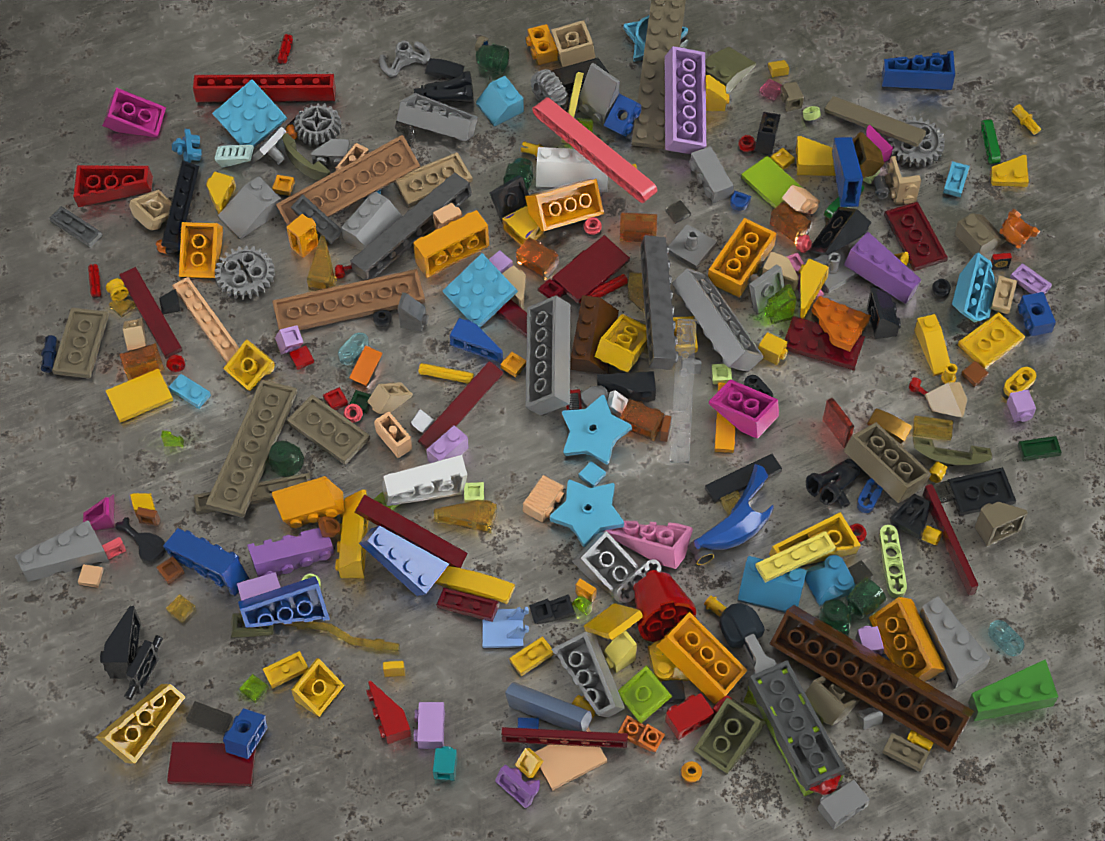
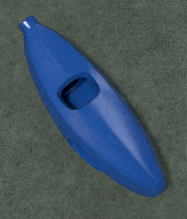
M757 464L754 465L749 483L740 499L732 508L731 514L701 537L694 540L697 549L704 547L711 550H725L737 547L751 539L764 527L773 512L774 505L765 512L759 513L752 510L748 504L768 478L764 467Z

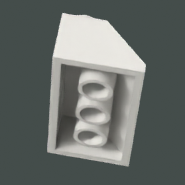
M538 147L536 189H553L583 180L597 179L599 192H607L608 176L577 150L571 148Z

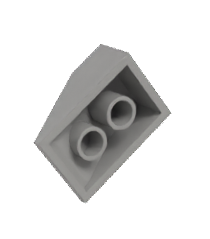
M592 63L579 95L578 109L603 126L619 95L620 81Z
M258 176L244 185L220 212L218 218L239 239H242L280 213L276 204L281 202V198Z
M607 531L598 533L572 560L585 576L613 598L615 588L639 567ZM635 576L633 579V583H638L639 580H641V578L639 576ZM628 588L627 590L621 591V598L626 597L625 594L631 589Z

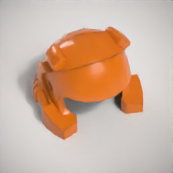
M1013 209L1002 224L1003 228L1000 229V234H1003L1004 238L1009 243L1015 245L1016 248H1021V244H1025L1030 237H1036L1040 231L1035 226L1033 227L1025 223L1020 218L1021 214Z

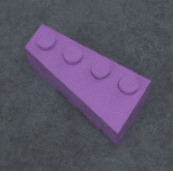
M869 232L854 245L844 263V266L905 304L915 294L921 281L913 271Z
M320 528L300 532L297 537L286 535L276 542H272L271 539L265 540L263 545L255 546L254 543L247 545L258 577L276 572L277 576L289 574L297 568L308 567L314 562L327 560L335 555L330 537H322Z

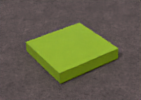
M647 665L618 690L622 701L640 723H643L672 697Z

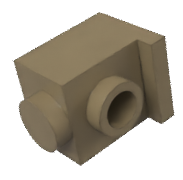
M797 82L783 84L781 86L782 93H780V98L785 103V111L790 112L802 108L804 96Z

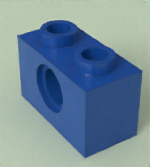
M619 94L603 126L626 137L627 134L631 133L634 126L633 122L635 118L639 117L642 105ZM627 112V118L621 120V115Z
M1044 292L1022 296L1018 304V311L1024 318V326L1029 331L1030 336L1051 333L1056 321Z
M243 708L239 716L237 715L234 718L230 730L224 734L223 742L226 752L249 759L267 730L266 715Z

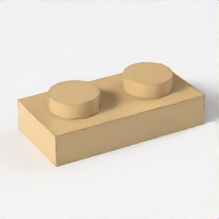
M1003 276L998 277L990 309L1009 314L1017 284L1016 280Z

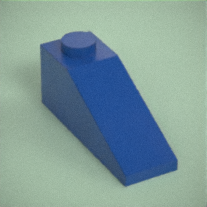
M459 318L450 334L451 346L498 363L503 362V351L477 324L467 319Z

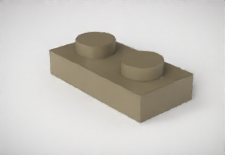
M891 733L882 752L921 772L930 754L929 751Z

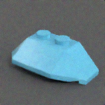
M976 253L959 274L952 305L961 314L973 322L986 320L990 317V308L996 288L994 274L991 269L992 262L980 253Z

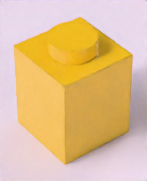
M769 332L766 333L758 345V349L764 356L763 359L776 365L781 359L784 360L788 353L786 349L787 341Z

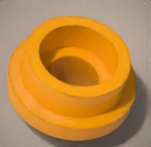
M690 761L682 766L681 775L687 782H696L702 776V768L698 763ZM692 768L696 772L694 774H690L688 770Z

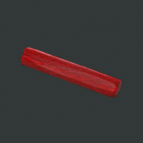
M621 274L600 285L588 296L600 298L627 284L628 278L625 274Z

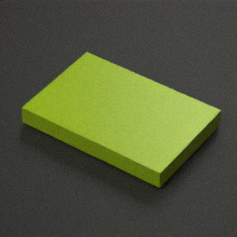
M768 156L741 174V179L776 211L788 204L782 200V197L790 186L794 185L803 188Z

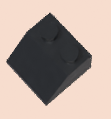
M875 287L871 288L866 309L868 315H871L870 323L874 338L896 337L898 330L901 328L900 318L896 316V303L892 302L891 295Z

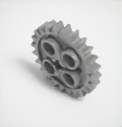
M906 117L904 123L926 130V136L918 147L887 136V142L893 147L891 156H897L896 161L901 159L903 165L908 162L909 167L912 164H915L916 168H918L919 164L925 167L926 162L932 165L933 160L937 161L938 156L941 157L944 150V134L939 133L940 128H935V123L930 125L929 120L923 122L921 117L917 121L913 117L910 121Z
M247 245L244 250L240 246H238V251L231 249V254L225 252L226 258L220 257V263H216L217 269L214 271L218 287H221L223 293L227 291L228 296L234 294L235 299L239 295H241L242 300H244L245 295H248L250 299H252V294L258 297V291L265 293L264 287L270 288L269 282L274 281L275 268L271 257H268L267 252L262 253L261 248L256 251L255 246L251 250L248 249ZM238 261L241 262L244 271L241 270V266H240V264L238 263ZM245 273L249 276V280L252 282L251 284L248 282Z

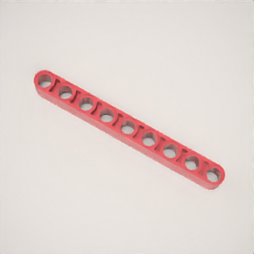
M546 97L532 108L534 115L640 203H645L657 193L656 185L553 100Z

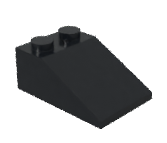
M838 207L808 251L829 255L861 238L867 233L868 227L872 222L858 209Z
M129 606L105 642L104 651L100 653V662L103 663L104 670L107 671L110 679H127V667L136 658L135 654L139 647L141 621L134 606Z

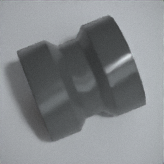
M694 541L688 545L690 552L695 555L694 560L697 565L706 564L714 558L711 549L704 547L697 549Z

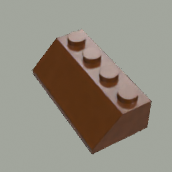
M582 295L570 358V370L608 374L610 364L594 356L600 339L618 319L619 310L602 298Z

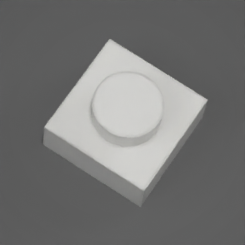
M616 390L611 391L607 401L610 411L618 417L624 416L628 399Z

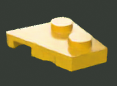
M1026 155L991 167V186H1028Z

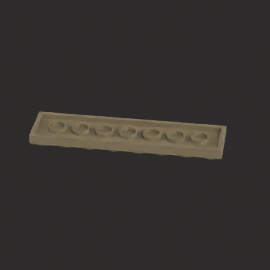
M261 379L206 502L208 509L244 518L296 398L297 388Z

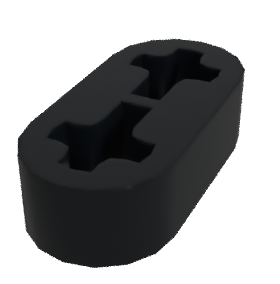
M749 375L745 378V386L773 397L772 391L758 376ZM749 382L752 384L756 383V387L754 385L749 386Z

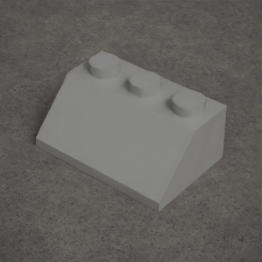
M373 192L341 227L343 240L362 251L369 243L378 238L382 232L391 227L395 221H398L402 215L388 198Z

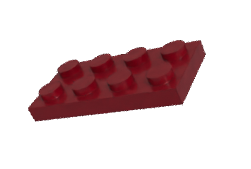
M793 316L785 341H787L786 349L789 352L855 370L865 336L860 335L849 352L832 345L829 340L830 336L827 332L823 331L819 323Z

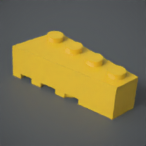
M840 512L773 545L769 555L771 557L825 531L834 543L835 551L805 565L825 561L831 555L844 557L857 554L861 544Z
M160 684L95 738L125 763L135 764L184 700L185 696L171 684Z

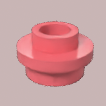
M588 218L584 223V231L587 234L595 235L602 229L601 222L597 218Z
M808 235L799 236L796 242V249L800 250L801 253H806L810 250L812 245L810 237Z
M350 404L344 409L343 414L349 421L356 423L361 420L363 411L359 405ZM356 411V416L351 417V412Z

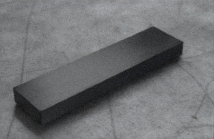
M774 455L765 456L705 485V490L714 504L746 489L755 464L765 468L768 478L782 472V467Z

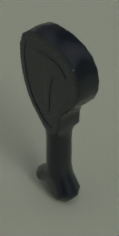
M125 517L122 522L115 524L116 530H123L134 539L135 543L139 546V556L143 562L154 563L166 552L163 547L165 541L161 537L153 533H138L130 526L129 517Z

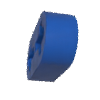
M872 478L866 482L857 501V508L863 513H869L874 509L883 490ZM876 485L877 489H875L874 492L871 493V487ZM869 498V504L867 506L863 505V502Z

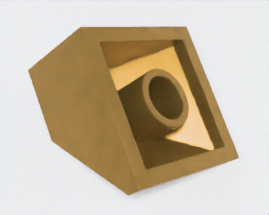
M859 132L853 139L862 176L865 178L875 175L884 165V159L881 150L864 133Z

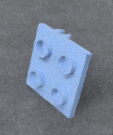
M521 607L517 609H498L493 622L483 620V648L523 647L524 635L529 632V626L525 625V628H523V619L529 613V608L525 607L524 610Z

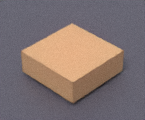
M83 564L78 584L98 588L104 571L103 567Z

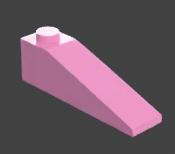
M624 521V527L605 531L615 541L650 560H657L662 566L676 569L686 556L693 528L678 523H668V526L657 525V522L642 525L638 524L637 521Z

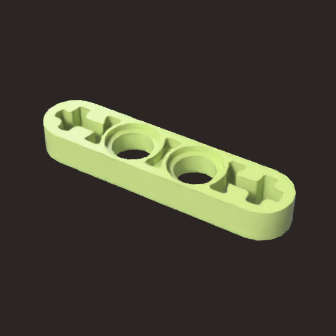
M884 525L879 533V542L887 590L893 598L903 597L907 590L898 531L892 525ZM886 532H889L891 535L890 543H888V536L885 535ZM894 549L897 555L889 556L886 550ZM895 566L900 570V573L892 574L889 568ZM895 580H898L897 584L898 588H901L900 592H897L894 588Z

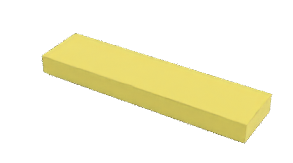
M581 72L576 73L567 112L573 118L584 75ZM561 139L562 143L568 144L566 141Z
M825 531L756 563L755 567L766 583L835 551L836 547Z

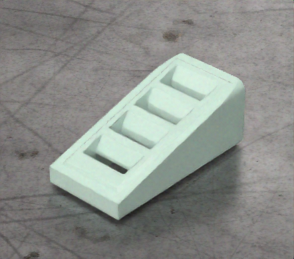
M219 146L215 155V161L222 168L251 161L254 146Z

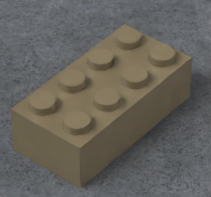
M877 422L852 435L844 449V452L897 503L922 490L931 476V473Z

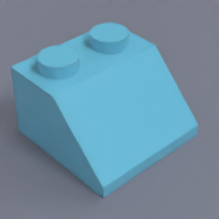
M506 76L491 82L476 101L478 107L494 127L524 112V99Z

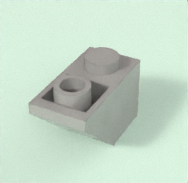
M330 139L312 151L313 165L319 161L324 166L336 167L350 150L349 139Z

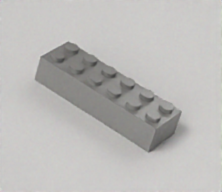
M687 268L672 282L676 294L684 300V306L693 313L695 322L704 329V335L714 344L713 348L723 357L722 361L727 367L749 372L764 358L707 274Z
M557 296L527 308L526 408L539 415H544L570 405V304Z

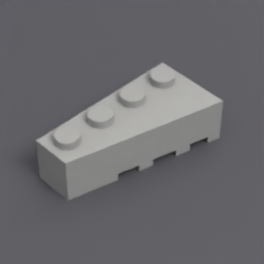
M414 93L400 102L396 121L455 137L461 141H467L474 135L478 117Z
M89 520L15 555L28 582L53 576L54 573L64 571V573L69 572L73 568L83 566V564L92 565L97 562L104 563L109 561Z
M939 596L922 606L919 615L955 689L985 669L990 657Z
M584 632L551 649L558 656L563 667L568 670L575 684L580 687L583 695L598 716L608 718L625 709L596 634Z

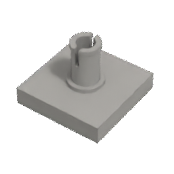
M280 127L272 133L252 154L250 162L254 164L265 154H268L279 165L286 156L275 146V143L286 131Z
M687 224L670 243L669 254L697 270L717 246V241Z
M839 249L829 255L823 254L814 259V261L829 267L828 278L822 286L827 293L858 276L857 273L844 266L847 258Z
M777 264L760 277L753 274L748 280L753 311L758 314L786 294L782 268Z

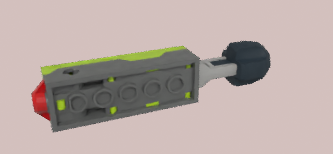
M743 603L731 604L720 616L719 625L729 647H744L754 666V672L750 676L748 690L763 719L766 721V725L804 797L814 792L822 795L831 794L837 789L839 781H842L846 770L788 660L776 664L774 659L764 654L757 639L762 637L765 627L757 612L752 607Z

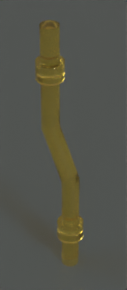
M316 621L292 622V624L282 623V625L294 626L301 630L308 628L328 631L350 645L370 647L377 651H383L384 649L399 652L400 644L385 642L384 639L376 638L371 640L352 637L330 623Z

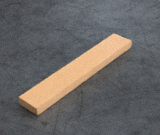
M189 277L173 284L172 287L176 289L181 301L227 364L239 349L238 345Z

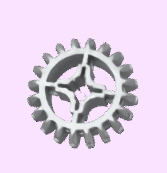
M549 69L536 72L530 80L531 87L533 88L532 92L538 100L537 102H541L548 97L562 109H567L569 106L568 93L565 91V87L560 82L559 77H556L555 73Z
M319 103L317 106L311 104L309 108L304 106V111L299 110V115L295 117L294 130L297 133V137L304 144L308 143L310 147L313 144L318 147L319 144L323 145L330 139H337V135H340L342 127L341 118L338 112L333 110L332 106L327 107L326 104L320 106Z

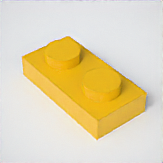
M542 636L510 657L509 661L522 677L555 654L551 650L552 647Z
M300 651L263 668V672L272 689L308 670V666Z

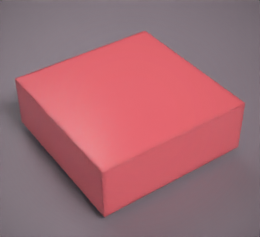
M120 537L102 545L108 560L126 552Z

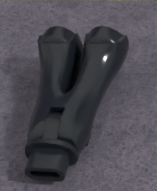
M465 71L460 76L451 80L421 85V88L414 89V93L438 102H474L471 72Z
M846 459L826 472L808 475L806 478V489L813 497L820 494L819 499L823 504L832 505L837 501L845 487L856 479L862 468L852 459Z

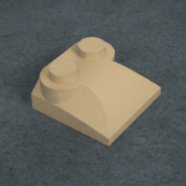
M156 190L130 200L129 206L132 215L147 229L158 230L161 228L162 223L167 221L171 201L161 191Z

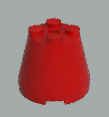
M651 570L638 583L634 584L635 606L643 615V618L637 621V627L640 635L645 640L650 642L661 641L688 612L696 618L697 610L694 603L670 574Z

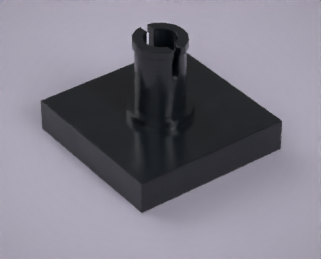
M518 175L489 192L502 224V218L527 206L525 196H528L529 193L522 176Z

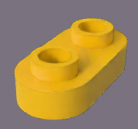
M1030 367L1020 368L1006 380L1003 387L1004 393L1009 397L1010 393L1027 390L1034 384L1036 372Z

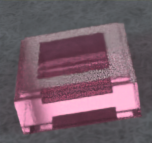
M768 79L760 88L759 94L774 101L782 92V85Z

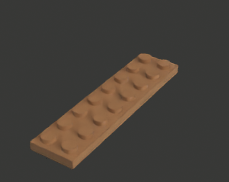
M401 135L277 203L276 206L286 224L289 225L299 217L290 207L303 194L327 217H331L421 166L406 139Z
M417 269L277 299L272 302L279 330L297 325L300 331L372 315L376 311L398 309L402 292L407 293L421 304L425 303V297Z

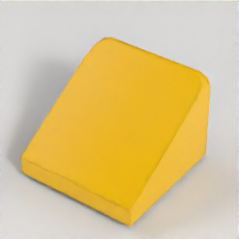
M785 60L767 63L771 77L789 74V65Z
M151 493L130 494L135 514L138 507L155 510Z

